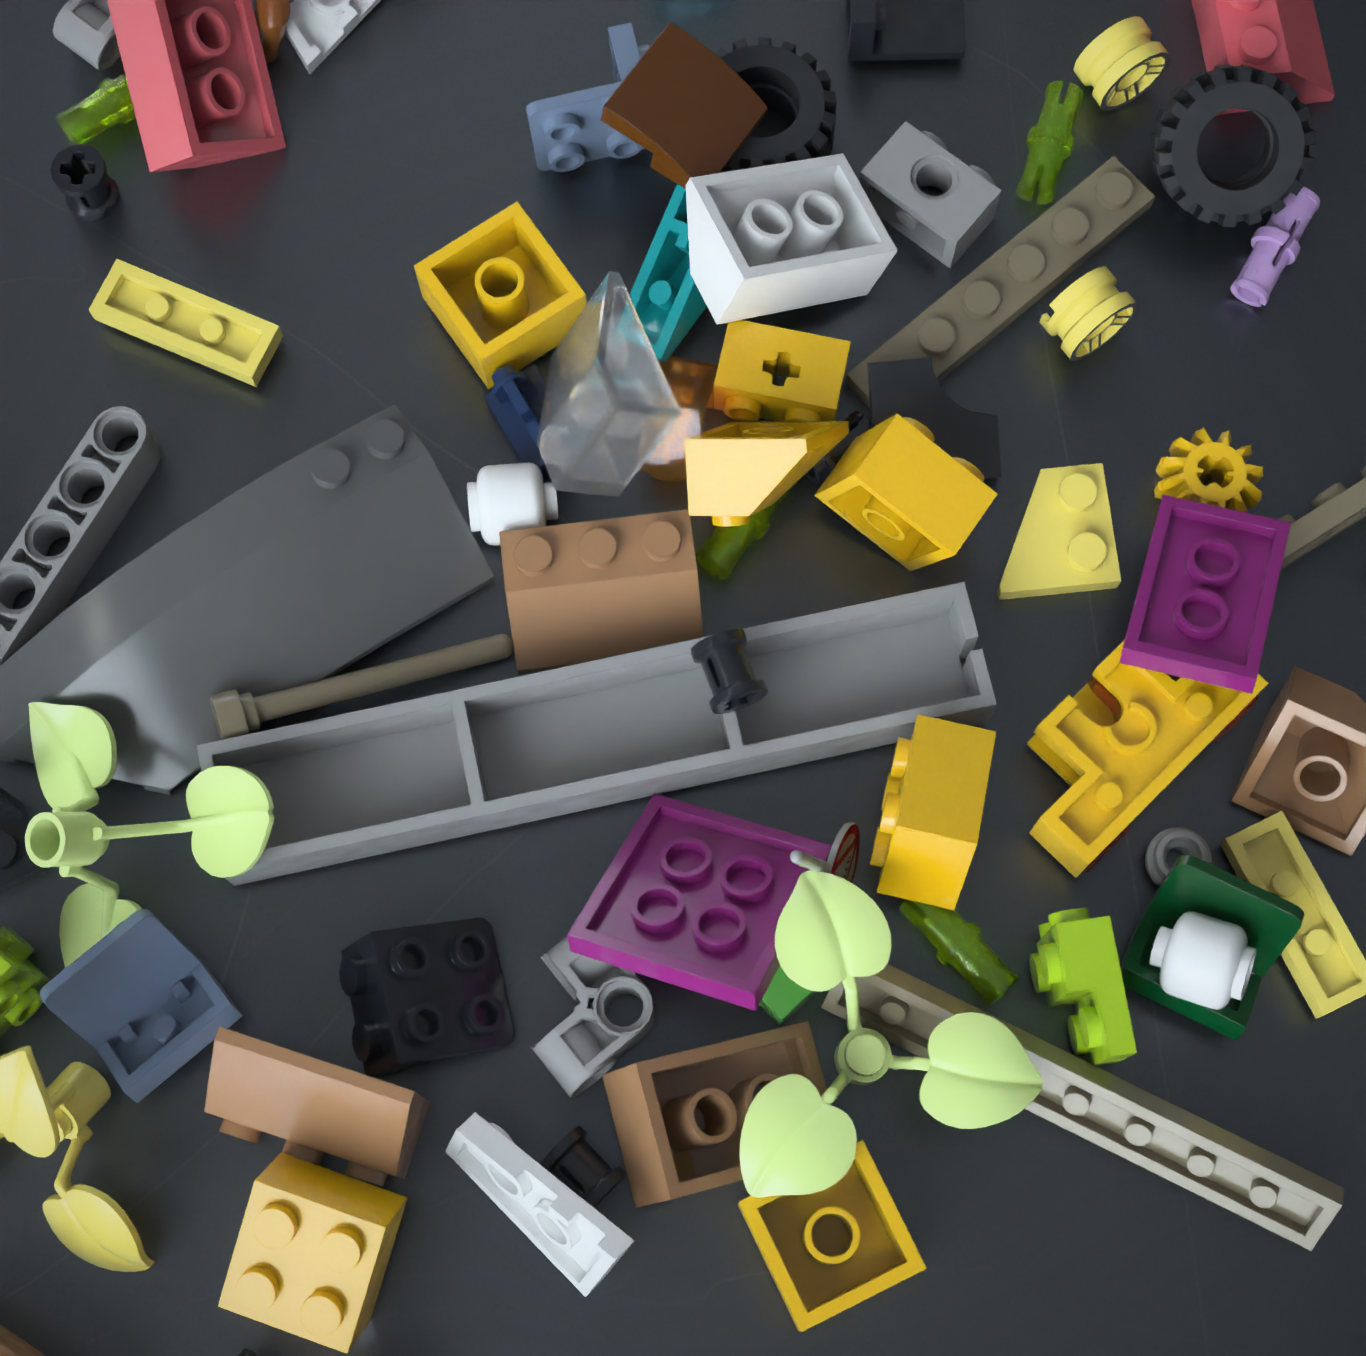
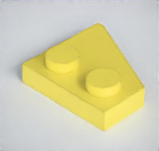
M1103 463L1041 469L997 589L998 600L1117 588L1121 582V574Z

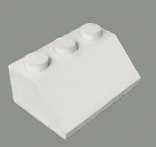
M843 153L691 177L686 184L690 275L717 325L868 295L898 251Z

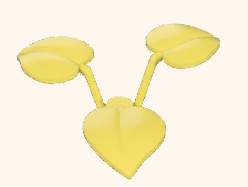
M24 1046L1 1055L0 1139L5 1136L9 1142H14L22 1150L36 1157L51 1155L64 1138L71 1140L54 1182V1187L58 1194L49 1196L43 1203V1212L52 1231L71 1252L95 1266L119 1272H138L149 1269L155 1261L146 1255L135 1226L121 1206L108 1194L94 1187L83 1184L73 1186L71 1182V1175L82 1147L93 1136L92 1130L86 1124L111 1097V1090L105 1078L97 1070L85 1063L72 1062L46 1088L31 1046Z

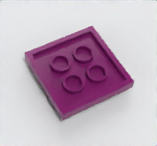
M653 794L568 932L570 952L756 1011L780 966L775 949V932L778 919L796 886L799 876L810 870L793 863L790 859V854L794 850H800L827 862L832 845Z

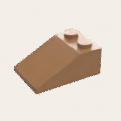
M809 1021L637 1062L602 1075L635 1208L676 1199L743 1180L739 1155L741 1132L745 1116L755 1096L765 1085L774 1079L788 1074H799L810 1080L820 1096L823 1095L827 1090Z

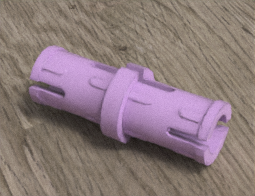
M1303 187L1297 196L1290 192L1283 200L1286 207L1277 214L1272 213L1266 226L1258 228L1251 239L1253 250L1230 289L1232 294L1240 301L1251 306L1261 307L1262 304L1265 306L1285 266L1295 262L1301 249L1299 240L1321 203L1319 197L1306 187Z

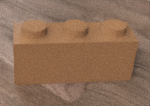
M689 509L499 531L505 593L518 674L547 671L704 637Z
M219 1026L214 1039L204 1112L223 1118L219 1129L222 1133L257 1144L263 1131L286 1139L282 1153L317 1165L321 1164L324 1153H328L349 1160L345 1174L384 1186L387 1174L405 1179L431 1101L415 1091Z

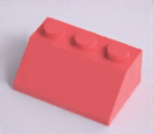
M107 0L150 172L198 168L286 148L251 0Z
M1191 0L1207 72L1214 70V66L1217 65L1241 66L1242 64L1277 76L1278 79L1289 84L1299 93L1297 98L1301 103L1312 104L1333 100L1335 93L1313 0ZM1233 108L1223 111L1218 115L1248 112L1249 110Z

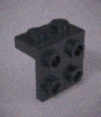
M472 918L372 931L341 950L340 983L344 993L351 1000L355 1020L352 1030V1044L357 1058L363 1062L365 1075L373 1078L388 1076L416 1062L498 1049L509 1045L513 1041L515 1032L492 926L486 919Z

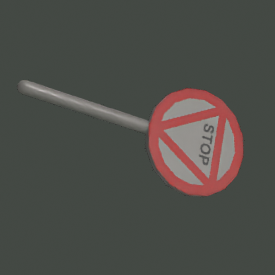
M844 823L834 840L827 862L800 850H794L790 854V859L793 863L815 872L830 873L853 883L860 846L859 828L856 823Z

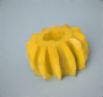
M1203 427L1194 433L1191 442L1182 437L1177 438L1169 448L1170 456L1160 459L1155 471L1163 480L1157 483L1154 489V498L1161 499L1163 494L1248 513L1247 508H1255L1262 497V491L1255 484L1263 477V467L1245 464L1252 454V444L1241 446L1235 450L1229 446L1232 441L1230 430L1222 432L1218 440L1213 442ZM1209 479H1212L1213 481H1215V482L1209 484L1208 486H1205V485L1202 484V483L1208 481Z

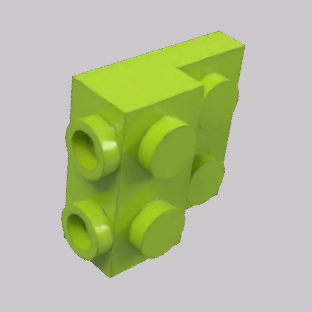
M1088 908L1069 909L1048 915L1049 922L1038 926L1041 939L1036 943L1038 952L1030 954V972L1035 991L1037 993H1046L1048 1008L1074 1004L1076 1014L1068 1016V1031L1074 1054H1084L1085 1061L1099 1068L1113 1066L1136 1054L1137 1049L1110 916L1090 918Z

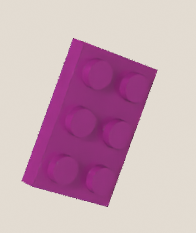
M1162 494L1120 663L1252 694L1257 680L1291 522Z

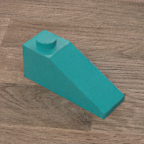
M678 184L675 187L610 338L618 344L663 362H667L707 307L690 275L686 189Z

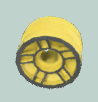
M1133 16L1121 20L1106 29L1083 50L1075 62L1074 72L1084 86H1093L1092 96L1102 110L1111 111L1134 100L1158 80L1168 67L1171 59L1169 53L1161 42L1150 40L1152 32L1142 17Z
M1106 266L1098 267L1073 282L1049 305L1055 312L1052 317L1044 313L1039 321L1051 336L1058 335L1063 340L1060 348L1071 361L1080 360L1103 346L1130 321L1139 307L1127 291L1119 292L1115 286L1118 280Z

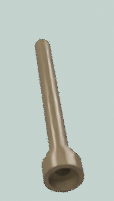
M497 634L254 698L251 692L238 694L236 689L210 695V702L220 740L247 735L249 732L260 730L261 722L505 659L514 651L513 640L506 634Z

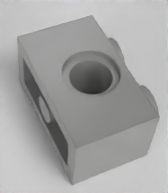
M907 121L901 125L861 170L859 179L862 188L880 218L950 269L994 219L1002 191L996 187L991 176L983 169L974 165H966L948 152L945 144L936 135L928 131L921 132ZM934 186L942 190L944 194L930 196L923 193L920 188Z

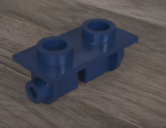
M536 364L523 371H516L513 365H506L494 372L492 380L495 385L483 397L521 462L536 464L541 470L543 483L556 482L557 489L595 465Z

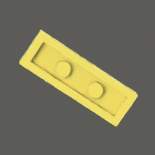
M116 259L89 308V312L96 321L254 387H257L283 338L279 325L119 259Z
M1283 811L1222 840L1219 844L1238 878L1261 889L1275 893L1303 910L1304 919L1301 928L1280 955L1316 1019L1366 995V960Z

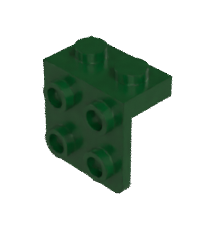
M1182 855L1177 859L1135 924L1120 964L1124 987L1237 1041L1247 1028L1263 977L1301 928L1304 912L1299 906L1282 899L1277 894L1261 889L1218 868L1212 863L1192 855ZM1189 911L1242 927L1247 936V946L1257 950L1252 973L1242 1000L1231 998L1224 1008L1215 1010L1165 993L1160 985L1161 968L1150 965L1152 948L1160 927L1173 929L1177 920Z

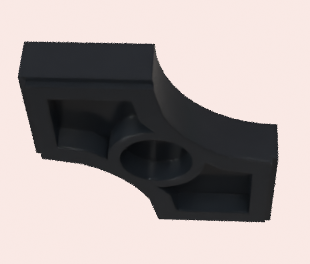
M930 357L867 363L870 416L873 426L882 423L895 414H899L902 418L909 417L915 419L933 433L935 437L934 443L952 458L959 457L969 461L982 472L984 479L1001 477L998 415L972 412L955 403L938 383Z

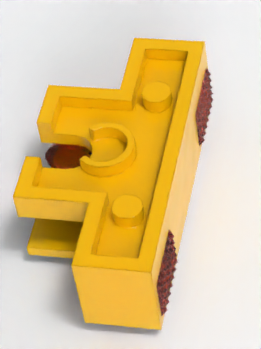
M1123 641L1096 667L1092 673L1093 677L1088 680V683L1073 698L1068 695L1034 730L1035 735L1027 742V745L1071 786L1038 819L1029 834L1075 878L1082 872L1091 871L1093 866L1101 861L1102 857L1130 831V823L1209 744L1217 743L1254 706L1256 701H1258V694L1268 684L1260 674L1257 675L1252 694L1182 677L1175 682L1165 673L1120 663L1124 645Z

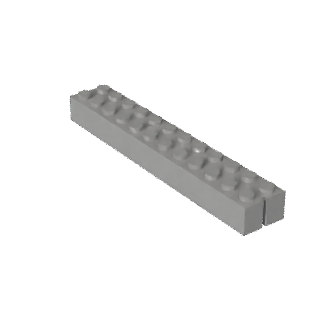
M965 582L744 628L743 630L747 637V644L744 649L756 679L765 682L768 693L756 703L731 713L714 714L709 704L713 697L702 665L694 663L690 649L699 641L709 637L706 636L197 745L201 772L215 766H235L250 771L265 784L274 804L272 811L274 815L273 826L260 859L244 874L236 877H226L225 879L232 885L237 886L653 796V794H662L897 743L898 737L911 739L917 714L969 726L988 723L997 703L983 650H973L979 635ZM966 658V661L962 668L960 659Z

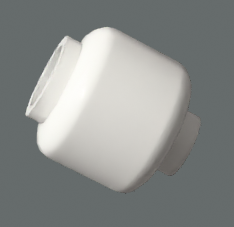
M534 463L488 465L479 470L477 482H467L471 532L481 531L482 538L489 545H500L499 531L546 526V520L558 519L556 482L543 483L541 470Z
M1189 911L1177 920L1173 929L1160 927L1152 948L1150 965L1161 968L1160 985L1168 995L1210 1009L1219 1010L1224 1008L1231 998L1242 1000L1252 973L1257 950L1247 946V936L1242 927Z

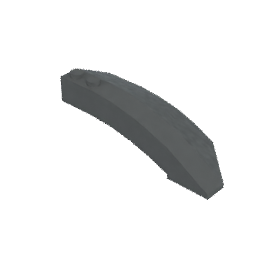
M393 404L290 459L182 525L65 609L1 664L0 760L17 763L18 760L35 763L30 733L29 703L47 702L60 705L86 706L102 714L110 723L117 744V764L112 779L143 785L145 790L170 795V791L200 769L197 745L220 740L212 712L210 695L236 689L238 694L251 692L254 698L331 678L392 639L493 582L495 576L433 458L397 406Z

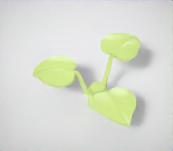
M31 702L28 704L31 742L37 775L43 795L53 810L52 812L39 813L29 822L25 833L27 854L37 866L44 868L60 867L59 873L62 877H76L89 883L77 887L68 895L63 904L59 937L65 967L83 955L118 924L126 920L134 912L142 909L132 900L118 899L119 886L116 882L83 867L93 864L106 852L110 839L193 831L191 847L196 862L210 875L220 878L236 877L244 874L260 859L273 826L274 815L272 811L274 804L269 790L256 775L235 766L207 768L190 781L186 790V803L191 819L106 826L96 815L86 810L98 804L99 795L96 789L107 785L113 778L116 770L117 744L110 723L98 711L86 706L60 705L47 702Z
M809 870L799 876L796 886L778 919L775 932V949L782 970L789 979L805 989L823 992L843 982L848 1020L846 1025L849 1033L839 1042L834 1053V1064L839 1075L822 1096H820L816 1087L806 1077L799 1074H788L776 1078L765 1085L750 1104L742 1127L739 1157L746 1190L751 1196L756 1198L776 1195L812 1194L831 1187L845 1176L856 1155V1130L848 1114L837 1107L831 1106V1104L837 1099L848 1083L858 1086L871 1084L881 1078L888 1069L927 1071L919 1091L920 1102L924 1110L937 1121L961 1129L982 1128L1005 1121L1024 1110L1042 1090V1077L1030 1061L1019 1040L1003 1023L991 1016L982 1013L966 1012L958 1013L942 1021L935 1027L928 1039L929 1059L892 1055L890 1045L882 1034L873 1029L862 1028L858 987L855 977L872 976L885 968L891 953V932L883 912L864 891L846 879L830 873Z

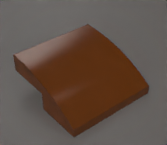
M669 22L605 103L601 121L651 151L653 156L650 167L686 189V184L691 177L722 173L766 115L768 107L752 88L722 59L687 32Z

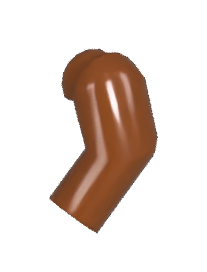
M255 0V18L266 63L277 59L290 16L289 4L295 0Z

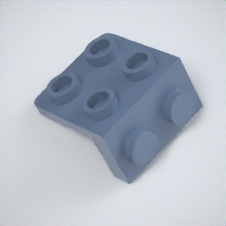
M631 22L608 27L614 83L537 100L527 105L526 113L539 170L546 171L552 169L556 172H567L580 167L587 161L605 157L616 159L628 158L645 149L601 121L603 106L649 49L648 44L637 46Z
M140 909L118 924L110 933L44 985L40 991V997L46 1007L97 1050L123 1092L136 1103H139L215 1039L219 1026L228 1029L243 1016L209 968L149 909Z

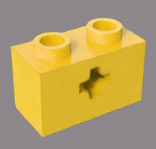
M745 320L728 322L714 382V409L723 410L724 414L728 417L743 422L758 421L759 418L773 421H835L847 369L851 341ZM777 376L787 378L784 386L774 385Z

